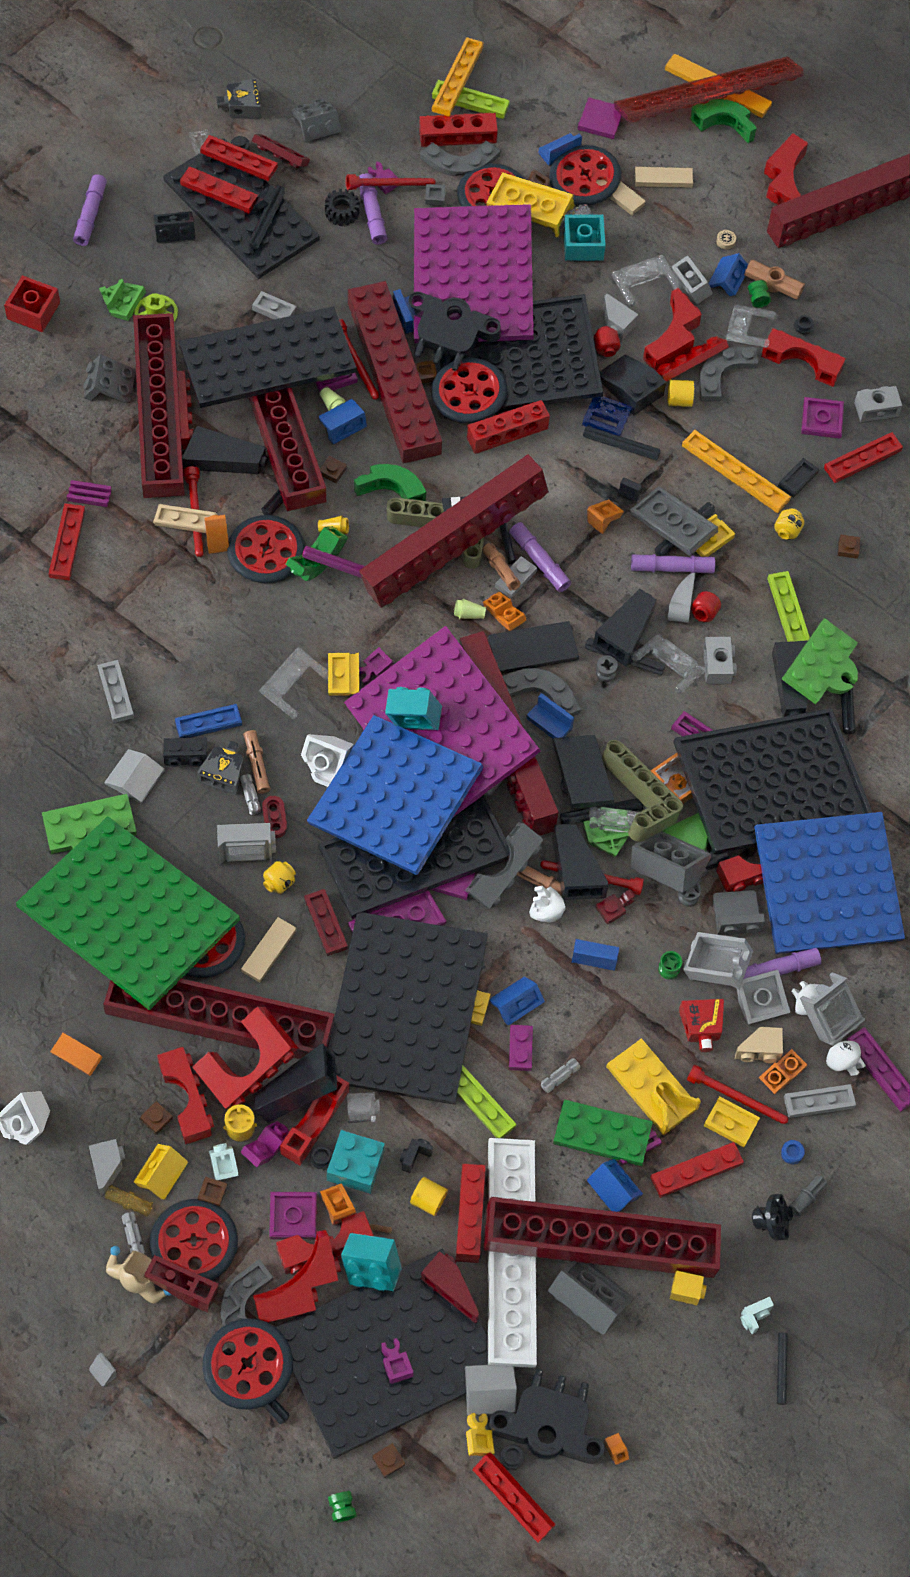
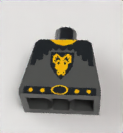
M256 78L228 84L226 86L227 96L216 97L217 108L228 107L231 118L261 119Z
M229 741L226 749L218 746L214 747L197 772L198 782L237 795L240 777L244 768V756L238 754L241 746L234 741Z

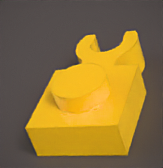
M475 1413L470 1414L467 1417V1422L472 1429L466 1432L469 1456H485L489 1452L494 1454L492 1430H485V1425L488 1422L487 1415L482 1414L479 1416L478 1422Z

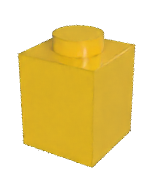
M676 1270L670 1299L697 1305L700 1298L704 1299L707 1285H703L704 1277Z

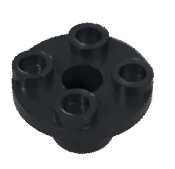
M771 1194L767 1200L766 1207H759L757 1205L753 1210L752 1223L756 1229H762V1231L768 1229L771 1238L775 1241L789 1239V1221L793 1219V1210L791 1207H787L783 1194Z

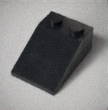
M626 354L599 372L601 383L634 416L664 396L666 381L653 368Z

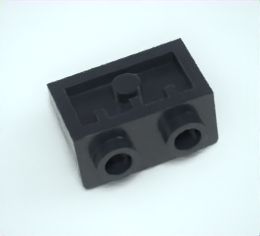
M192 211L153 215L157 243L195 239Z
M207 737L164 738V765L178 767L180 765L201 766L208 757Z

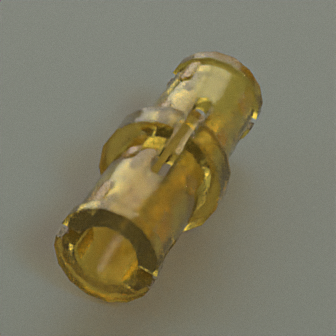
M113 1185L109 1186L108 1189L110 1191L107 1190L105 1199L122 1205L125 1210L131 1209L148 1217L150 1214L148 1211L151 1212L153 1207L152 1202L135 1196L134 1192L130 1191L128 1193Z

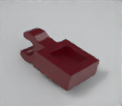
M631 889L623 893L619 898L612 894L597 903L595 908L608 925L626 914L624 907L635 901V895Z

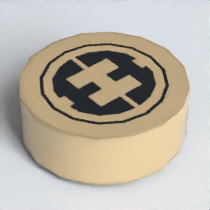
M729 230L720 231L717 235L716 243L721 249H731L736 243V235Z

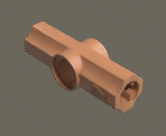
M755 260L750 261L745 271V276L756 281L764 280L767 283L769 292H781L796 300L799 299L805 287L804 283L785 275V272L780 267L770 268Z

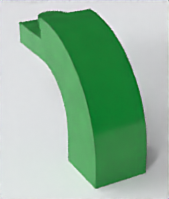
M711 99L692 107L690 120L701 132L714 125H727L735 129L748 144L755 139L757 128L750 121L751 112L743 105L726 99Z
M392 464L370 466V474H364L354 479V491L357 496L379 489H388L396 492L404 499L426 501L427 492L419 478L401 466Z
M334 526L323 527L317 540L311 547L337 556L349 537ZM302 555L289 557L285 564L291 568L290 571L293 574L300 576L305 581L316 578L328 567L306 559Z

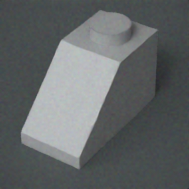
M609 294L605 295L603 304L605 324L617 330L619 339L623 340L636 327L638 314Z
M116 1139L89 1146L100 1196L107 1193L123 1168L121 1160L125 1159L123 1146H117Z

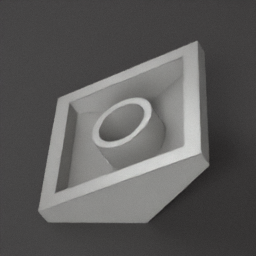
M128 749L105 781V784L122 794H127L128 797L142 804L165 769L146 754Z
M779 970L745 978L742 981L740 990L737 989L739 1005L747 1024L790 1013Z
M465 1366L467 1415L475 1413V1415L493 1414L498 1410L515 1412L516 1383L513 1366Z

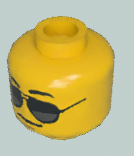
M796 509L783 510L776 520L774 528L780 538L785 540L795 539L804 526V519L802 514Z
M276 861L264 871L263 878L265 881L263 885L271 893L274 891L282 894L294 884L296 872L286 861L283 863Z

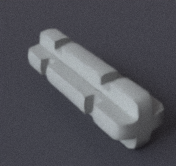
M250 774L242 775L240 782L249 813L251 815L259 814L261 807L252 776Z
M572 1058L567 1062L566 1066H561L550 1075V1078L547 1077L541 1082L542 1089L549 1093L554 1089L555 1085L558 1086L569 1078L571 1073L577 1072L580 1069V1064L576 1059Z
M125 1213L122 1215L123 1225H126L124 1229L128 1244L132 1246L130 1252L134 1250L145 1254L144 1246L140 1244L142 1239L138 1224H135L137 1221L135 1213Z

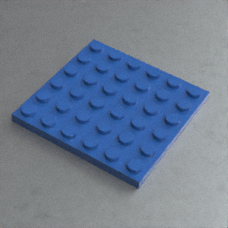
M373 715L307 819V822L324 832L418 875L484 767L480 762Z
M882 812L759 824L754 827L775 954L800 952L813 948L819 950L905 939Z

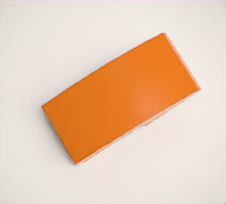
M225 515L205 517L209 554L227 551L229 542Z
M497 592L483 602V605L491 615L509 631L527 621L525 614L512 605L511 599L501 592Z
M62 1033L50 1051L55 1056L70 1063L73 1067L89 1076L92 1075L103 1058L97 1052Z
M791 1049L777 1063L768 1068L759 1079L775 1095L808 1066Z

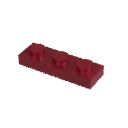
M254 134L252 142L258 144L257 148L273 152L274 157L290 161L289 164L293 167L308 166L310 161L308 157L263 134Z
M325 889L305 895L304 900L326 955L330 956L347 950L348 945Z

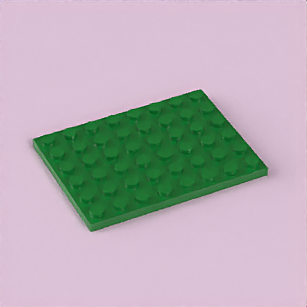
M108 816L16 902L20 910L148 1010L240 921V916Z

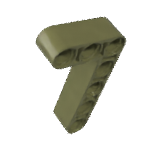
M392 498L387 502L386 516L387 520L393 524L423 527L436 518L434 515L439 516L443 513L442 503ZM484 538L479 540L476 545L470 546L463 551V564L467 568L475 569L480 565Z
M610 740L602 755L604 766L647 807V809L635 815L628 831L629 837L632 840L643 842L674 825L681 813L683 803L623 743L617 740Z

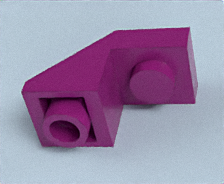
M278 1121L266 1126L258 1139L245 1145L241 1153L256 1167L269 1162L280 1151V1145L289 1133L287 1127Z

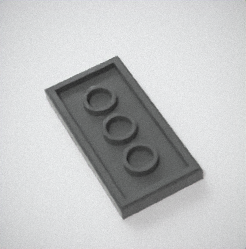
M659 486L630 510L632 516L689 556L718 532L716 525Z

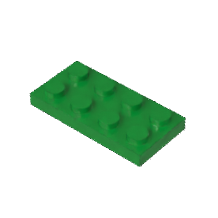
M564 1099L553 1144L619 1161L621 1159L627 1161V1163L642 1166L653 1121Z

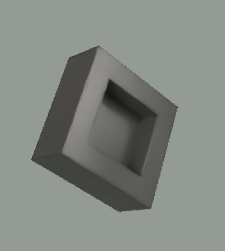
M426 184L425 204L444 206L445 185Z

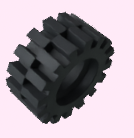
M339 189V192L333 190L332 194H328V198L326 197L325 216L326 218L328 217L329 222L333 220L334 225L338 222L339 226H342V223L348 226L349 222L353 224L355 219H358L360 201L357 195L354 196L353 191L349 193L347 189H345V192ZM338 205H347L350 208L347 210H338L335 207Z

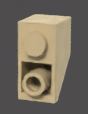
M759 1027L738 1046L735 1059H741L743 1062L763 1060L765 1063H775L779 1061L783 1054L782 1028Z

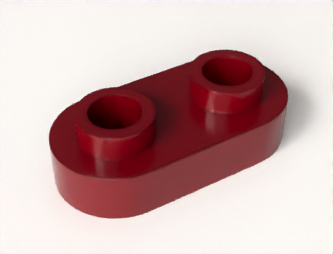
M269 796L262 804L264 823H270L271 831H275L273 830L274 827H279L280 829L275 831V838H281L287 832L284 802L278 796ZM275 807L277 810L271 811L270 808Z

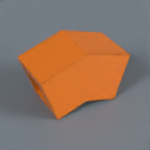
M619 1433L605 1438V1446L616 1465L629 1460L627 1448Z

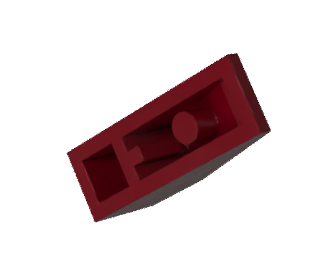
M439 1251L421 1272V1280L476 1323L479 1319V1312L456 1265L457 1262L449 1254L443 1255Z
M156 1255L153 1256L144 1274V1277L183 1302L207 1313L218 1293V1283Z

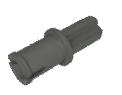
M816 1176L806 1188H802L800 1190L801 1194L789 1205L795 1215L801 1216L811 1203L816 1202V1197L827 1186V1181L822 1176Z

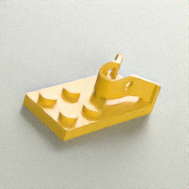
M502 173L487 201V206L531 204V221L549 227L555 233V237H559V226L567 211L574 208L573 194Z
M642 1038L606 1065L607 1069L663 1135L699 1108L701 1103L699 1097L696 1099L687 1093Z

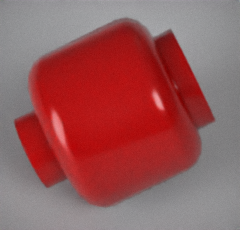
M609 326L599 328L593 336L595 349L599 355L612 357L621 347L617 330Z
M708 591L699 593L691 605L693 616L701 622L714 620L721 609L720 599L717 595Z

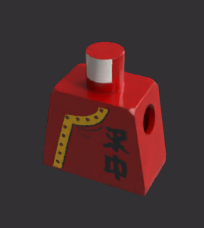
M724 999L681 1001L679 1013L687 1040L689 1042H699L701 1052L712 1051V1041L720 1040L723 1026Z

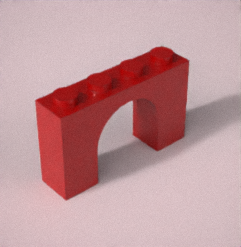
M256 1007L241 1021L255 1038L260 1048V1060L253 1072L244 1077L235 1074L217 1052H208L193 1066V1069L225 1109L238 1104L243 1105L246 1102L245 1098L250 1093L254 1094L262 1087L261 1083L266 1078L270 1079L279 1071L277 1068L281 1064L291 1061L295 1057L294 1052L299 1049L266 1007Z

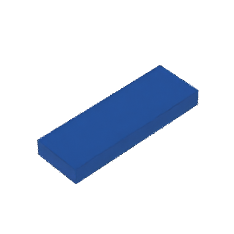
M237 704L175 718V724L179 738H191L242 726V720Z

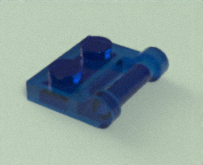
M604 396L593 398L584 416L582 426H591L621 436L632 412V406ZM594 415L596 417L608 420L618 425L617 427H614L612 425L592 419V416Z

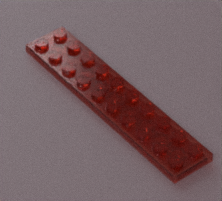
M787 56L614 101V108L628 122H637L644 117L651 118L660 113H671L675 109L690 108L694 104H705L713 99H724L728 95L743 94L751 89L759 90L763 86L777 85L785 80L793 81L797 77L803 76V68Z

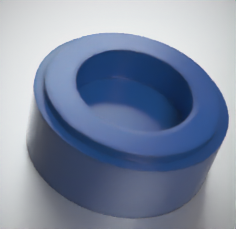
M796 1140L787 1141L781 1149L782 1159L788 1164L799 1163L805 1154L803 1145Z

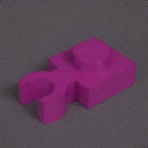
M378 161L376 162L377 170H373L370 166L368 167V173L373 178H398L389 168L384 171L382 164ZM399 186L378 187L387 194Z
M378 647L364 660L366 666L359 668V676L366 674V677L362 680L363 684L366 685L371 681L373 674L378 677L394 665V663Z
M394 1339L393 1349H388L385 1342L382 1343V1353L387 1357L383 1359V1364L391 1384L414 1376L406 1352L399 1354L400 1343L397 1339Z

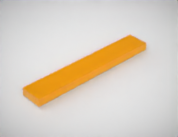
M470 38L465 39L432 106V112L450 117L482 52L484 42Z
M675 53L665 65L666 71L722 99L737 102L761 118L765 116L772 105V101Z
M694 430L683 441L682 447L776 513H779L790 501L791 496L698 431Z

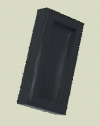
M803 458L778 483V487L794 498L818 474L819 469Z

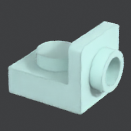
M226 1143L213 1146L214 1150H210L209 1154L215 1180L239 1176L232 1146H227Z
M770 1297L747 1306L742 1311V1324L746 1330H750L751 1334L756 1333L759 1329L755 1317L757 1320H761L770 1315L769 1311L774 1306Z

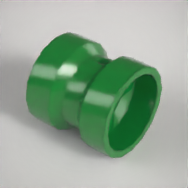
M764 280L754 281L748 286L749 294L752 296L751 302L754 307H765L771 302L770 294L767 292L768 286Z
M667 951L661 956L658 967L661 977L671 980L679 975L683 962L680 954L675 951Z
M351 1491L336 1493L328 1497L329 1505L333 1507L332 1518L334 1523L348 1521L357 1517L356 1510L351 1504L353 1500Z

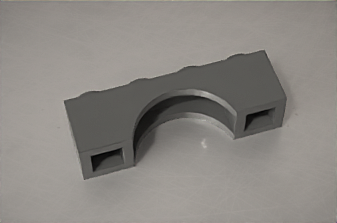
M518 822L505 839L510 851L509 860L505 868L494 875L477 874L465 890L486 908L490 909L491 906L494 907L498 904L504 889L508 890L515 881L513 878L518 872L521 873L527 867V860L531 855H536L542 847L541 842L544 839L524 823Z

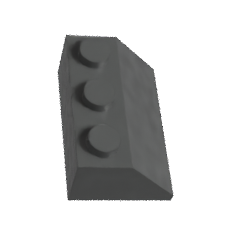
M661 831L649 839L632 846L631 869L683 893L697 884L711 859V853Z
M575 1261L570 1262L561 1270L548 1290L557 1301L564 1303L576 1316L584 1319L593 1330L600 1332L602 1335L612 1328L635 1299L592 1264Z

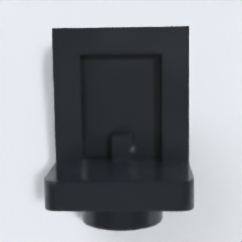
M412 1139L408 1150L403 1149L399 1160L402 1162V1171L411 1173L418 1153L431 1157L433 1146L424 1139Z

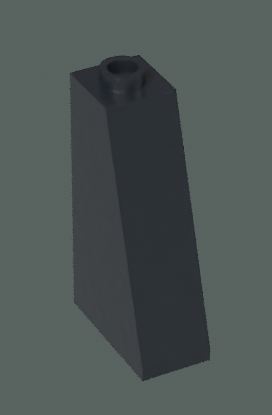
M197 426L182 457L183 469L194 466L198 467L200 471L259 474L262 467H266L268 456L264 446Z
M639 589L596 630L593 645L627 667L654 613L657 599Z
M808 640L775 642L772 656L782 717L806 712L808 698L783 681L782 677Z
M554 825L552 840L563 900L606 898L608 881L577 825Z
M323 1043L318 1045L255 1093L254 1110L256 1114L269 1123L336 1090L335 1056Z

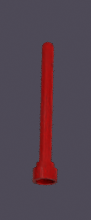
M347 174L346 176L347 190H356L360 186H426V184L435 185L436 183L434 178H360L356 174Z
M339 319L356 369L372 399L377 400L379 393L347 335L345 321Z
M191 466L183 470L184 480L189 484L191 509L199 510L197 483L200 479V470L198 467ZM193 531L195 554L197 557H202L204 554L202 532Z
M541 861V868L558 872L555 862ZM604 874L608 884L628 888L635 895H641L644 883L643 878L635 877V879L631 878L628 880Z
M693 1065L686 1079L693 1084L695 1082L700 1084L701 1082L781 1124L788 1123L786 1115L705 1075L701 1067Z

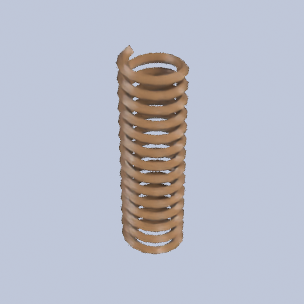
M369 1223L372 1231L374 1229L377 1232L382 1231L386 1233L387 1231L390 1234L392 1232L391 1227Z

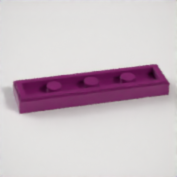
M864 1027L848 1037L846 1041H854L859 1044L861 1049L860 1058L864 1062L865 1067L901 1112L909 1107V1083L867 1029Z

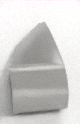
M695 573L689 574L675 590L669 605L668 621L689 623Z

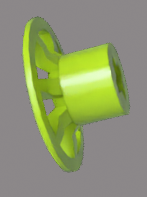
M154 293L140 300L135 309V315L171 313L166 309L172 305L175 322L178 316V308L171 298ZM143 306L146 310L138 314L140 307Z

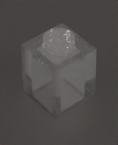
M374 1092L347 1094L348 1123L376 1121V1114L380 1113V1102L375 1100Z

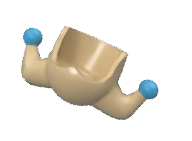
M118 1246L111 1248V1256L106 1266V1272L109 1276L120 1280L126 1290L140 1294L146 1301L153 1304L159 1302L165 1296L172 1295L164 1289L156 1291L154 1283L144 1277L152 1259L141 1252L133 1250L123 1264H118L117 1255L120 1253V1248Z

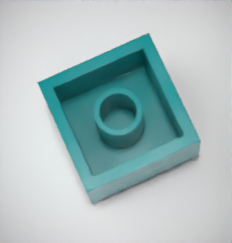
M565 215L563 225L565 261H604L606 247L604 215Z
M405 687L389 689L385 714L395 726L404 729L439 730L442 705L429 689L417 688V690H409Z
M341 1130L327 1170V1181L336 1184L342 1183L343 1186L371 1194L385 1152V1143Z
M350 1233L341 1254L349 1284L356 1287L363 1286L377 1290L394 1291L402 1270L395 1240Z

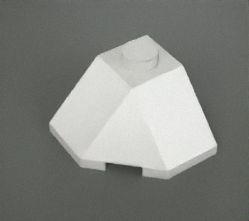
M308 734L301 756L304 762H307L312 772L313 780L328 787L354 744L334 736Z
M41 1091L20 1093L0 1112V1130L3 1137L19 1140L23 1144H30L43 1132L50 1109Z

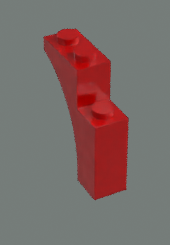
M793 133L766 161L764 174L774 179L769 184L766 197L778 205L801 196L796 188L793 172L800 160L806 155L808 142Z
M679 288L674 289L671 293L670 305L673 312V320L662 336L645 346L643 359L654 370L659 369V366L664 363L672 362L676 356L690 352L695 340L690 331L700 326L701 311L690 302L688 296Z
M326 1230L316 1232L313 1250L304 1266L294 1277L273 1290L253 1295L259 1320L272 1322L316 1310L314 1302H318L316 1289L311 1287L338 1281L337 1273L341 1272L338 1258H333L332 1250H336L333 1236H329Z

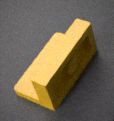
M157 1144L134 1180V1183L140 1188L151 1190L156 1196L164 1200L188 1164V1161L171 1146Z

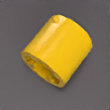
M669 380L668 406L692 407L694 381Z
M239 1104L229 1108L225 1114V1126L223 1127L227 1135L234 1141L239 1142L246 1141L252 1137L257 1126L253 1111L249 1107Z
M422 1177L411 1197L410 1204L436 1216L447 1196L448 1189L426 1177Z

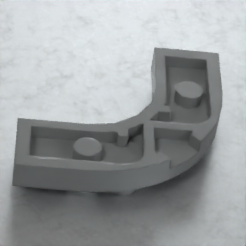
M485 141L474 152L466 156H453L433 142L420 153L421 160L435 170L450 176L466 174L485 164L493 163L500 156V150L488 141Z
M730 347L708 358L702 367L699 380L701 401H721L720 378L729 369L757 368V347Z
M532 668L522 669L502 676L511 697L524 692H541L570 715L575 716L581 712L570 687L554 673Z
M260 1259L237 1275L227 1287L221 1306L223 1326L232 1321L247 1319L245 1308L248 1300L274 1280ZM248 1334L245 1338V1344L248 1346H255L258 1343V1336L256 1334Z

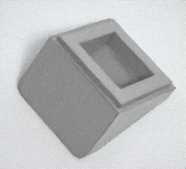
M99 1353L89 1370L100 1385L104 1387L117 1377V1373L104 1354Z

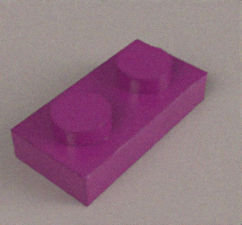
M510 1025L509 1070H532L533 1026Z

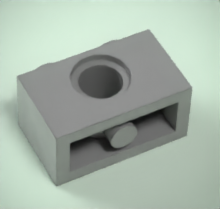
M686 256L672 266L677 279L696 305L713 294L707 280L689 256Z
M883 386L878 389L858 391L854 402L860 422L899 417L902 408L896 386Z
M705 637L703 652L706 684H731L733 676H736L737 673L736 663H733L732 657H735V645H731V637Z

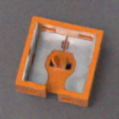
M677 753L651 770L683 804L693 798Z

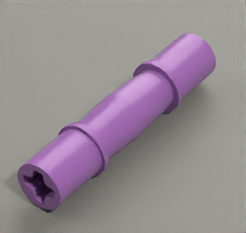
M369 173L360 175V178H373ZM360 186V197L364 203L368 219L367 226L370 230L372 242L377 245L383 244L387 241V234L377 200V190L375 186Z
M101 175L92 176L86 192V200L82 208L81 217L77 221L73 241L81 246H86L89 243L99 204L103 200L107 180Z
M522 522L515 524L509 533L521 546V549L527 552L532 561L544 573V577L551 582L558 592L565 591L571 585V580L561 570L559 564L554 563L549 554L536 541L537 538L530 533Z
M632 554L631 571L714 574L715 557Z
M813 948L797 953L793 952L790 956L776 958L758 965L754 963L748 966L744 979L774 970H779L780 976L795 970L800 972L803 969L820 965L821 956L818 949Z

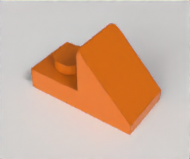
M608 499L589 506L587 509V521L603 534L609 523L619 519L624 511Z
M342 1183L320 1191L321 1197L329 1211L332 1225L342 1223L343 1218L356 1213Z

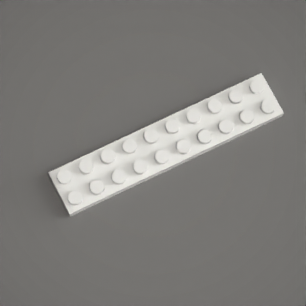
M489 1138L488 1203L491 1197L535 1202V1140ZM488 1251V1365L536 1367L537 1365L536 1257Z

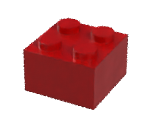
M22 275L4 304L7 319L43 333L60 304L58 288Z

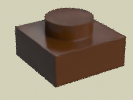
M534 169L531 171L528 181L548 186L550 179Z
M433 360L415 363L421 382H433L437 375Z
M329 456L320 468L322 477L337 484L346 471L347 464Z
M840 534L837 556L858 559L861 537Z
M157 1101L140 1117V1120L156 1135L173 1119V1116Z
M205 1177L198 1200L220 1207L227 1189V1183Z
M393 1443L372 1455L384 1478L405 1466L404 1460Z

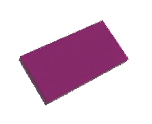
M429 890L369 913L440 926L446 924V920ZM356 919L348 922V927L352 934Z

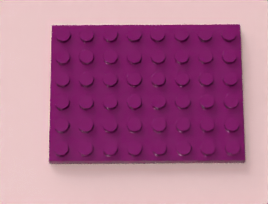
M531 204L414 208V292H422L442 299V302L453 297L461 298L468 303L471 312L477 311L498 319L501 324V337L497 341L534 340ZM422 302L414 303V306L422 305ZM455 313L450 315L449 319L458 320L461 315ZM414 315V344H415V343H419V337H418V330H417V329H418L419 322H420V320H421L420 317H417V316H415V315ZM493 327L488 329L489 332H495L497 330Z
M446 626L367 684L359 693L354 694L344 702L361 727L365 729L373 715L393 723L385 714L389 689H396L397 687H405L409 690L427 688L432 692L442 705L439 730H406L480 762L484 767L454 816L541 752Z

